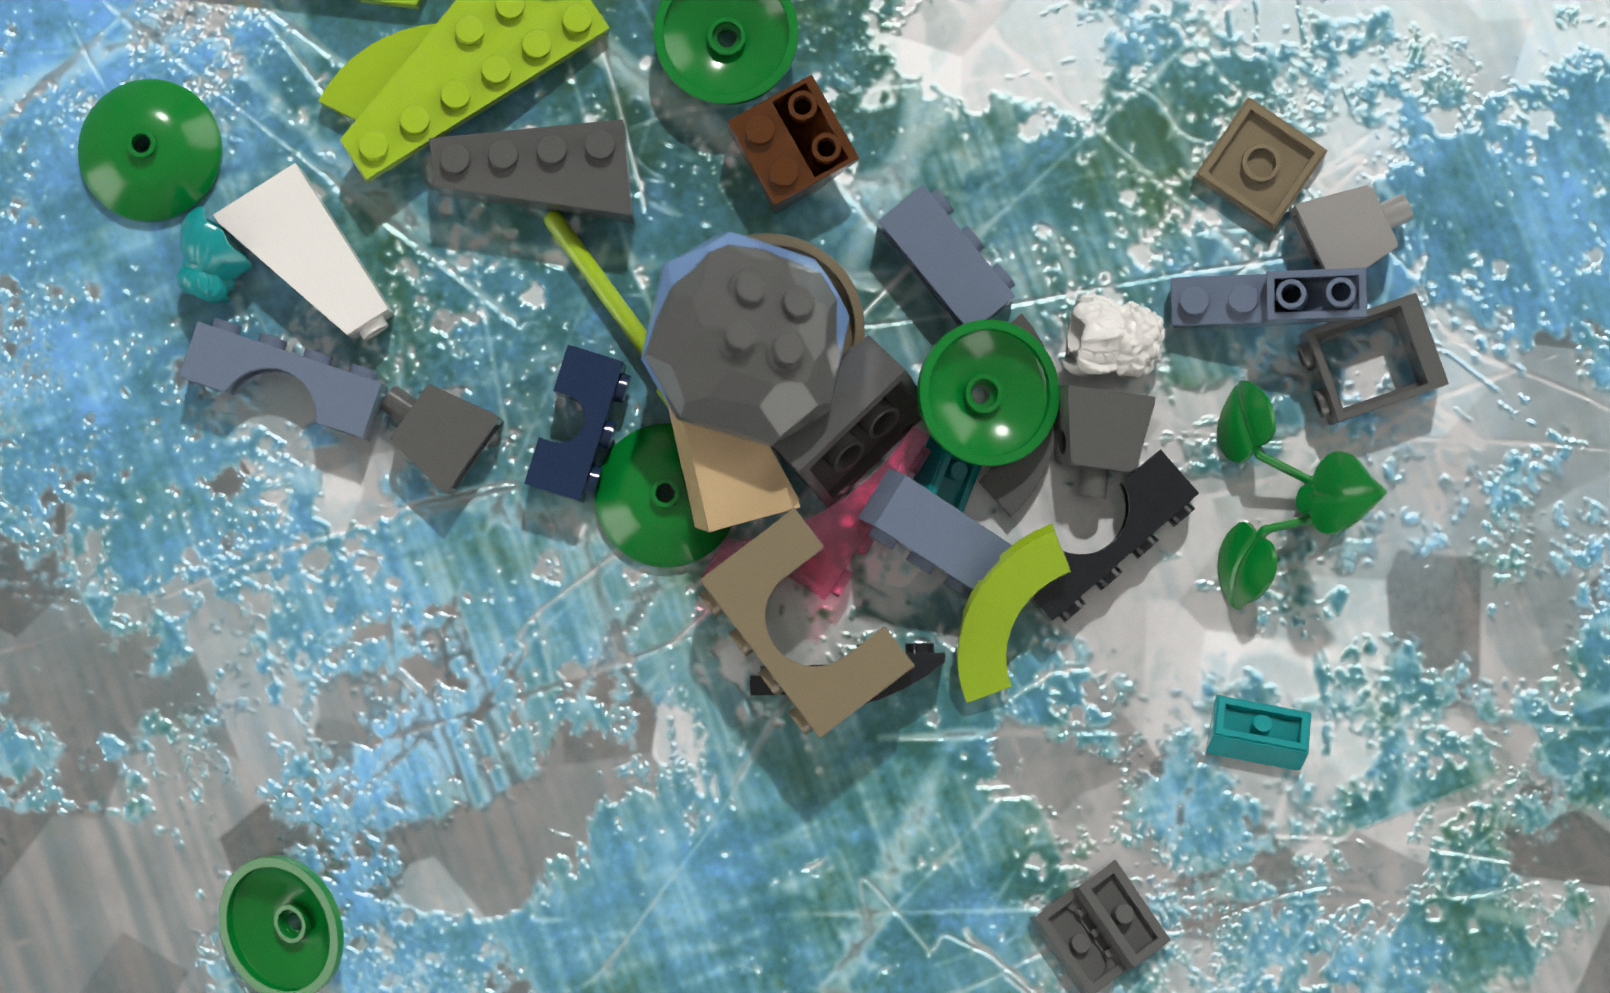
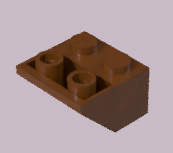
M812 74L727 121L731 137L775 214L818 191L859 160V156Z

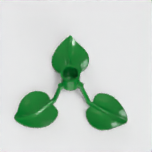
M1245 380L1239 381V384L1232 389L1220 413L1217 426V440L1222 453L1227 459L1236 463H1244L1254 454L1258 460L1303 482L1304 485L1300 487L1296 495V506L1302 513L1301 517L1263 525L1258 531L1249 522H1239L1230 529L1223 539L1218 554V577L1227 601L1236 610H1241L1246 604L1259 599L1274 580L1277 570V554L1272 542L1266 539L1269 534L1299 526H1314L1323 534H1339L1365 517L1387 493V490L1368 473L1362 463L1348 452L1335 451L1328 454L1318 464L1314 475H1307L1265 453L1262 446L1269 443L1276 432L1275 412L1269 398L1261 388L1253 382Z

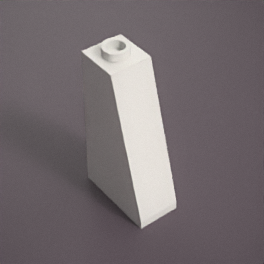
M296 163L213 214L223 228L353 340L360 336L364 341L369 340L389 326L386 320L395 314L308 177Z

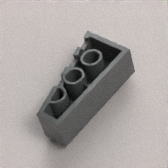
M623 119L429 138L433 185L441 196L496 204H512L544 211L555 210L574 213L578 216L601 217L635 224L627 132Z

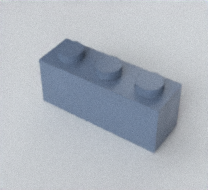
M922 184L878 220V230L958 326L972 321L992 319L1013 302L1015 295L1010 289L1015 286L1014 281L998 263L993 267L989 265L980 254L985 249L984 245L968 226L961 230L949 216L954 210L941 192L935 189L930 193Z
M889 468L858 516V519L872 527L868 533L869 537L891 550L894 549L896 544H899L910 552L906 558L908 562L930 575L934 568L948 576L943 584L967 599L978 580H982L1000 560L999 556L1012 546L908 476Z

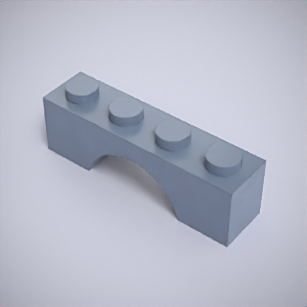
M214 318L212 326L197 321L179 377L234 396L244 384L263 374L285 373L295 376L306 386L312 396L315 405L316 423L370 441L380 412V405L388 389L387 386L376 381L378 372L352 363L349 371L331 366L333 357L305 348L303 356L285 351L288 342L263 333L259 334L257 341L240 336L241 326L218 318Z

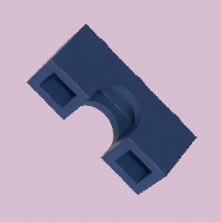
M567 345L553 391L558 396L574 400L581 405L584 412V424L579 434L566 442H553L539 437L524 484L580 503H584L586 494L595 495L603 468L596 466V462L601 448L609 450L617 426V422L610 420L615 401L624 403L631 382V376L624 374L626 369L624 361Z

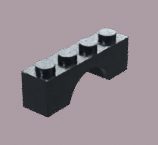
M1161 449L1155 452L1119 484L1124 498L1125 513L1122 526L1116 537L1106 547L1094 553L1073 554L1063 551L1071 572L1051 581L1030 599L1048 622L1053 621L1058 616L1063 622L1070 619L1086 604L1081 596L1093 585L1103 590L1123 572L1117 565L1132 552L1138 559L1159 541L1154 535L1155 531L1167 521L1175 527L1195 510L1190 501L1199 492Z

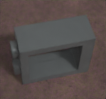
M1417 293L1367 309V318L1332 321L1308 329L1299 335L1301 344L1296 345L1298 359L1305 372H1312L1317 389L1312 390V397L1317 412L1321 418L1328 417L1330 426L1449 384ZM1393 316L1417 383L1343 408L1319 341Z

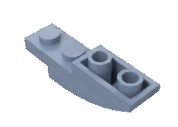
M1366 268L1267 271V274L1171 278L1172 326L1174 328L1212 326L1241 328L1367 318Z

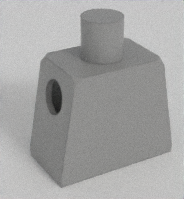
M1370 185L1301 202L1288 212L1314 270L1367 269L1398 247V241L1392 229L1414 218L1411 206L1402 193L1379 203Z

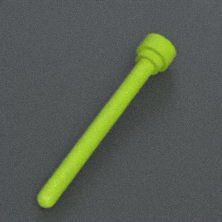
M555 210L547 212L544 217L545 225L631 343L642 355L647 334L646 329L561 213ZM657 389L656 393L668 408L665 398L661 394L660 390Z

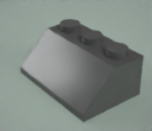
M867 335L859 344L851 346L841 358L830 412L771 447L812 492L830 508L922 420L917 401V385L908 372L875 340Z

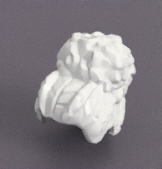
M1085 293L1075 302L1073 312L1070 315L1067 352L1076 362H1061V366L1074 376L1091 377L1096 374L1102 375L1116 372L1119 377L1126 376L1132 379H1140L1155 369V362L1161 361L1163 352L1161 342L1165 339L1163 318L1158 316L1155 311L1151 312V309L1142 307L1133 301L1120 306L1113 298H1107L1094 293Z

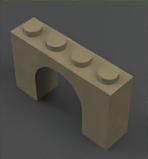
M793 508L702 577L700 581L706 589L699 596L716 618L724 612L736 628L728 634L746 657L752 652L756 653L765 665V668L759 672V675L775 696L783 691L787 694L795 705L788 713L802 732L808 735L814 730L818 737L821 738L915 665L885 626L845 657L829 665H801L785 657L776 648L769 636L766 624V611L770 597L784 579L824 550L822 543L797 510Z

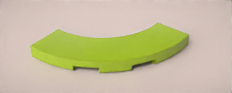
M436 24L404 29L366 47L338 71L319 98V103L356 121Z
M1052 523L1030 533L999 556L1000 560L989 570L982 580H978L962 612L963 618L959 629L958 641H956V664L966 703L1012 687L1007 670L1006 652L1009 635L1017 616L1026 603L1041 588L1056 578L1071 572Z

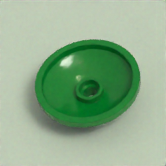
M661 0L654 21L655 48L659 61L668 77L677 87L691 97L715 105H738L765 95L784 78L791 67L798 46V20L791 0ZM726 32L732 33L736 37L735 44L731 47L721 46L718 42L721 34Z
M141 79L127 82L105 94L92 107L85 118L78 141L80 170L92 194L114 213L140 222L167 221L179 217L196 207L214 186L223 158L220 129L206 104L183 86L160 79ZM142 137H149L151 142L149 149L143 153L137 152V141Z
M988 319L972 321L955 327L944 334L932 346L920 369L917 384V401L920 415L927 431L944 451L958 460L969 464L998 466L1012 463L1025 457L1043 442L1057 416L1060 388L1058 375L1051 357L1033 335L1012 323ZM976 386L981 387L985 393L984 400L980 404L975 402L972 397V391Z
M672 423L654 424L628 434L611 449L601 465V468H603L601 478L595 493L596 511L604 532L611 542L625 555L640 563L654 567H680L706 557L727 537L732 526L712 532L695 528ZM665 484L672 486L675 491L674 498L667 503L660 502L656 496L657 489Z
M267 855L243 864L231 875L224 887L220 900L219 928L225 951L240 976L260 993H317L323 989L334 977L340 965L344 946V931L338 906L322 879L303 863L280 855Z

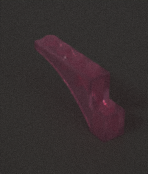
M913 425L894 453L870 478L842 500L817 515L804 520L822 543L824 550L787 578L823 601L826 600L830 593L836 597L840 596L854 574L846 569L856 552L865 557L875 541L868 536L872 527L858 519V516L888 468L904 475L908 471L915 475L918 474L932 452L924 446L930 437L928 434ZM726 537L700 579L752 539L733 542Z

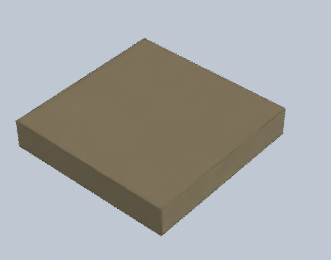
M1248 97L1193 178L1270 231H1273L1328 150Z

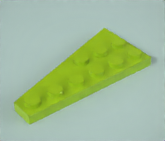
M455 0L341 137L340 143L368 184L429 146V138L447 135L609 34L610 27L591 0Z

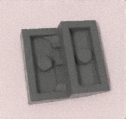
M1112 860L1029 918L1080 993L1099 992L1126 970L1135 968L1171 941L1116 860Z

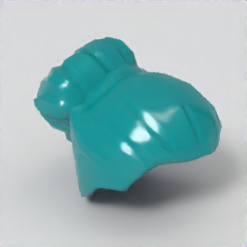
M198 206L188 213L180 230V250L184 259L182 260L181 268L176 274L177 285L183 292L193 294L212 304L219 302L227 303L230 300L227 292L235 288V279L253 268L252 263L245 254L229 244L221 225L206 219L203 206Z

